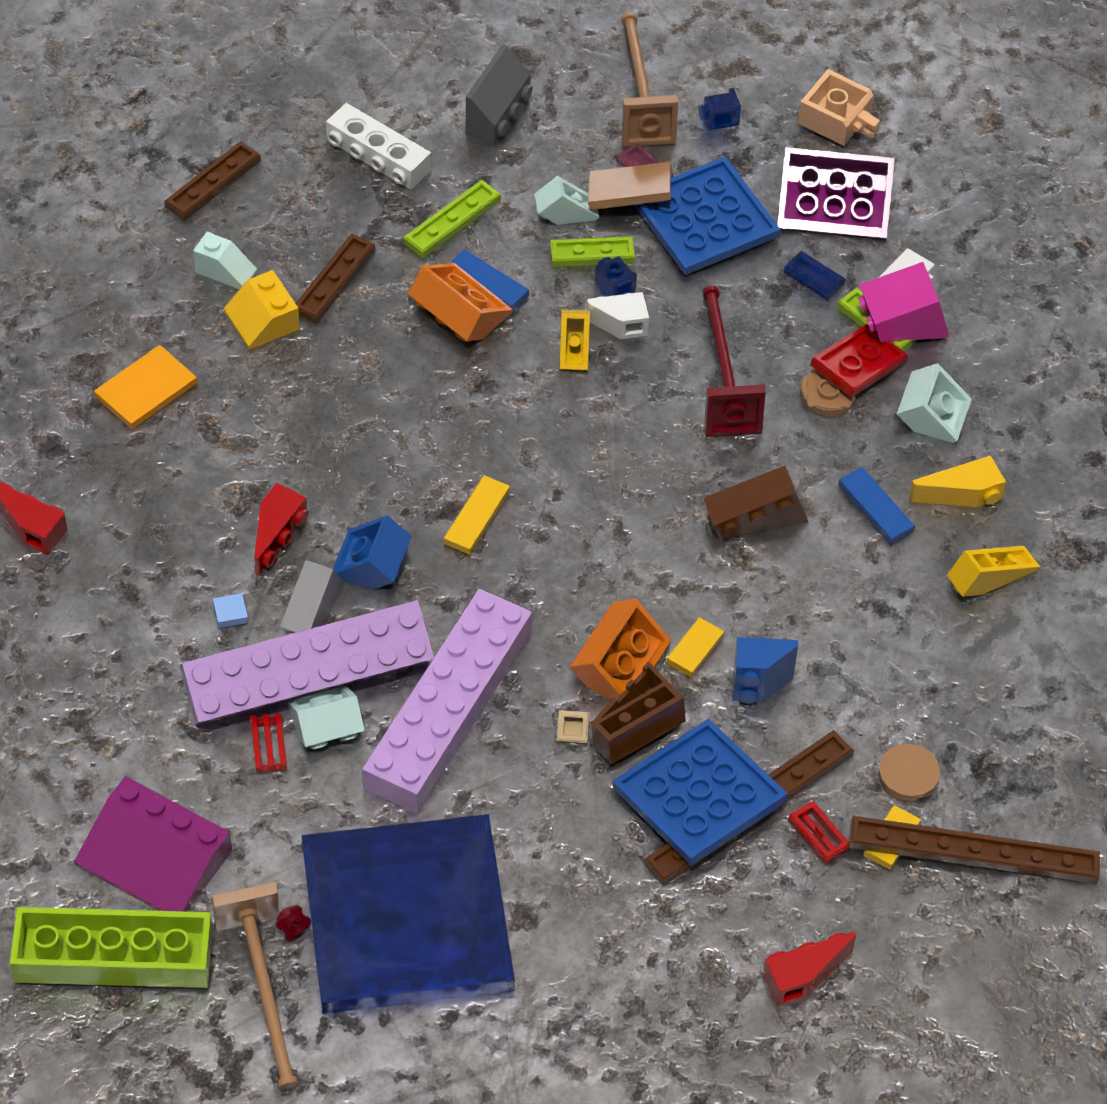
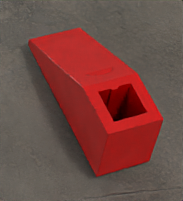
M4 482L0 483V512L23 544L49 555L67 531L65 513L54 505L49 506L38 501L30 494H23Z
M279 483L273 486L260 503L254 555L255 573L258 576L261 575L266 567L272 566L282 546L286 547L289 544L293 532L298 526L304 525L309 515L306 497Z
M855 931L847 934L836 933L827 940L818 943L807 942L798 949L789 952L778 951L766 958L763 976L776 1006L808 997L853 951L856 939Z

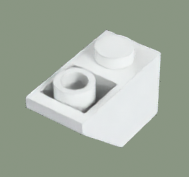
M643 292L587 299V310H590V323L619 339L648 336L649 315Z

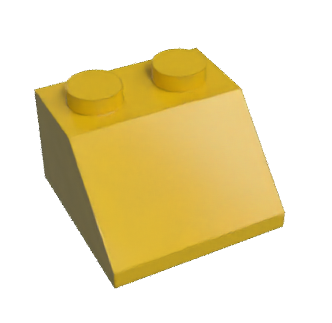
M273 270L248 279L224 307V313L249 350L299 330L298 307Z

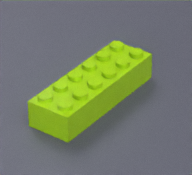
M17 907L10 957L14 983L208 988L213 937L211 912Z

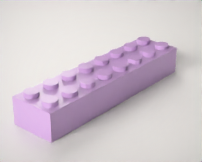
M478 589L363 767L362 781L364 790L418 814L531 634L532 611L482 589Z
M416 600L184 662L179 667L195 725L427 663L433 660L434 656L419 602Z

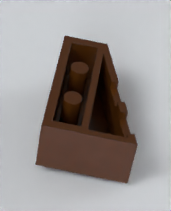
M786 466L703 498L720 540L808 522Z
M648 661L643 666V672L635 680L631 679L626 684V690L617 699L613 698L591 722L593 747L612 765L686 722L684 697Z

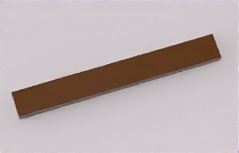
M833 730L768 775L788 793V800H790L851 758L854 750ZM668 843L644 859V865L663 886L692 867Z
M854 815L851 818L849 848L1095 884L1099 880L1100 851Z

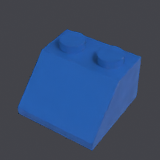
M388 515L351 528L346 534L333 569L344 582L371 589L390 585L399 575L398 570L408 552L407 547L412 536Z
M737 637L733 667L732 701H741L743 703L764 702L790 682L794 677L798 640Z

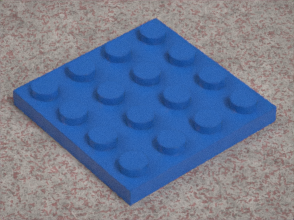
M725 156L672 177L670 201L634 205L684 275L780 237L781 229Z
M709 718L612 781L613 789L691 866L788 801V793Z

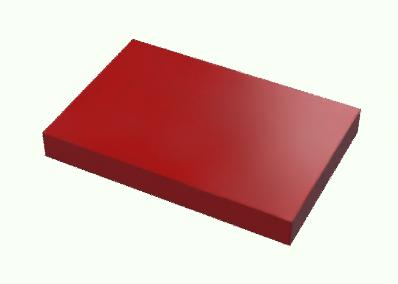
M865 324L813 357L810 366L852 398L905 364L909 355L891 341L880 342L877 332L871 333L868 324Z

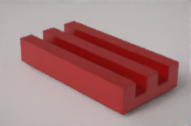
M275 713V717H269V714H263V718H257L256 715L250 716L256 773L287 770L281 713ZM271 725H276L280 757V763L274 764ZM264 726L268 765H262L258 727Z
M814 801L788 816V822L825 866L831 862V859L839 858L842 852L847 853L850 851L851 848H849L848 840ZM809 811L821 824V826L827 831V833L833 838V840L838 844V846L835 847L833 843L824 834V831L820 828V826L816 825V823L810 818V816L807 814Z

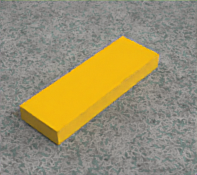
M484 475L445 535L444 544L470 555L508 496L510 486Z

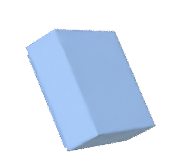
M242 593L213 598L219 628L248 623Z

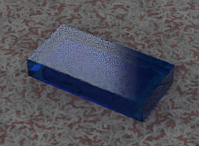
M800 251L784 266V273L827 301L845 284L844 277L803 251Z

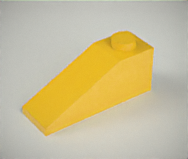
M987 456L912 480L909 499L911 502L966 507L991 505L1003 498L1006 480L992 457Z
M1025 546L966 550L948 572L947 577L962 597L986 594L1037 571L1040 566Z

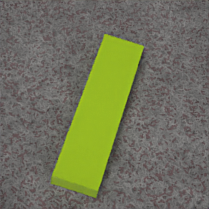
M480 180L404 236L403 244L423 259L500 202L501 194L486 182Z

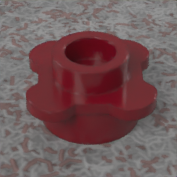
M293 905L279 913L276 928L285 933L284 937L286 940L293 941L297 938L298 934L310 926L311 919L308 916H304L302 907Z

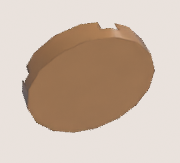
M815 369L811 370V373L807 376L805 375L802 379L800 388L802 403L808 410L817 415L827 417L840 416L848 412L855 404L856 395L851 398Z
M902 744L889 749L881 758L878 777L879 780L881 779V783L884 785L883 788L888 794L898 800L912 802L932 795L938 786L941 770L938 760L930 751L918 745Z

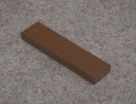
M240 141L164 201L165 208L183 221H186L259 163L261 155Z
M351 233L295 303L298 307L299 316L317 324L374 253L375 244Z

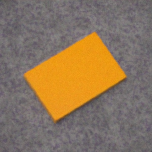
M159 345L95 389L94 394L103 405L130 429H134L198 382L197 377Z

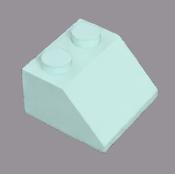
M937 363L911 372L897 415L913 432L954 443L958 441L972 399Z
M346 685L286 700L298 737L305 747L310 746L311 749L326 746L329 740L339 738L340 741L350 740L357 737V733L365 731L357 696Z

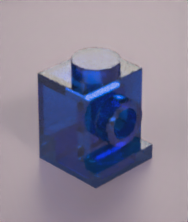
M729 88L728 93L704 97V104L698 106L701 121L705 120L708 131L739 126L741 105L734 88Z
M619 256L613 259L604 257L595 266V282L607 297L636 293L637 274L635 271L631 272Z

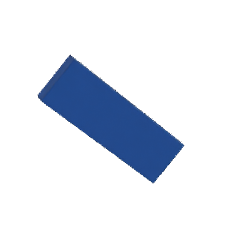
M465 249L450 262L457 264L511 307L513 311L529 296L528 288Z
M863 467L839 479L838 486L890 545L914 532L915 525Z

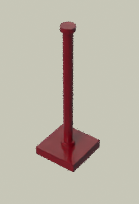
M707 286L703 289L702 294L708 304L724 387L707 388L704 421L705 436L762 433L766 396L764 384L735 386L718 302L720 296L719 289L716 286Z

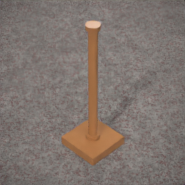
M632 12L625 13L621 20L622 25L626 27L639 97L623 98L622 145L623 147L676 144L677 95L650 97L636 28L637 16Z
M271 882L212 895L216 932L244 926L279 1072L278 1087L280 1090L292 1089L298 1085L297 1077L292 1074L256 924L277 919L279 915L276 883Z

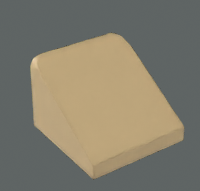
M559 710L557 741L587 743L590 712Z

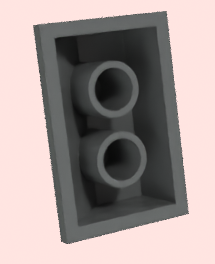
M501 45L466 96L465 134L495 145L500 136L506 134L510 121L518 116L522 103L529 100L533 91V86L530 85V72L506 45Z

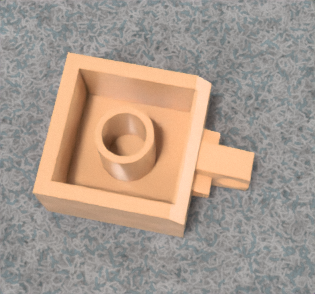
M828 69L802 99L798 124L845 146L855 132L873 138L879 130L880 120L871 115L874 95L869 88Z

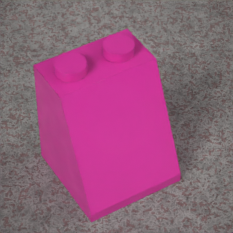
M924 262L860 284L863 296L858 297L862 311L863 313L869 311L870 316L866 317L871 333L877 332L880 342L949 337L941 305Z

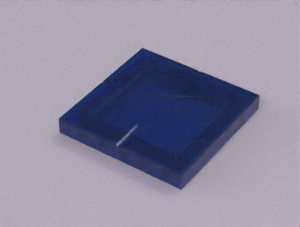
M489 814L301 835L322 1014L515 991V977Z

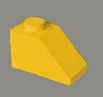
M561 309L560 369L588 370L590 310Z

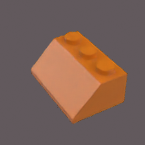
M455 263L422 266L408 292L416 300V304L419 307L430 311L436 316L435 319L440 324L450 327L455 332L456 337L465 342L484 339L513 311L511 307Z
M637 598L613 602L570 665V669L587 688L611 700L613 698L617 699L626 690V684L631 679L635 680L643 672V666L648 661L653 666L656 665L671 639Z

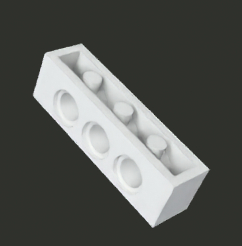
M345 103L326 121V138L333 146L350 153L355 159H360L370 165L375 171L382 172L392 178L397 184H402L412 190L431 172L430 151L348 103Z

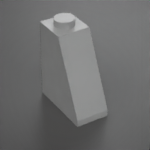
M305 560L280 628L287 635L323 625L344 585L343 579L334 569Z

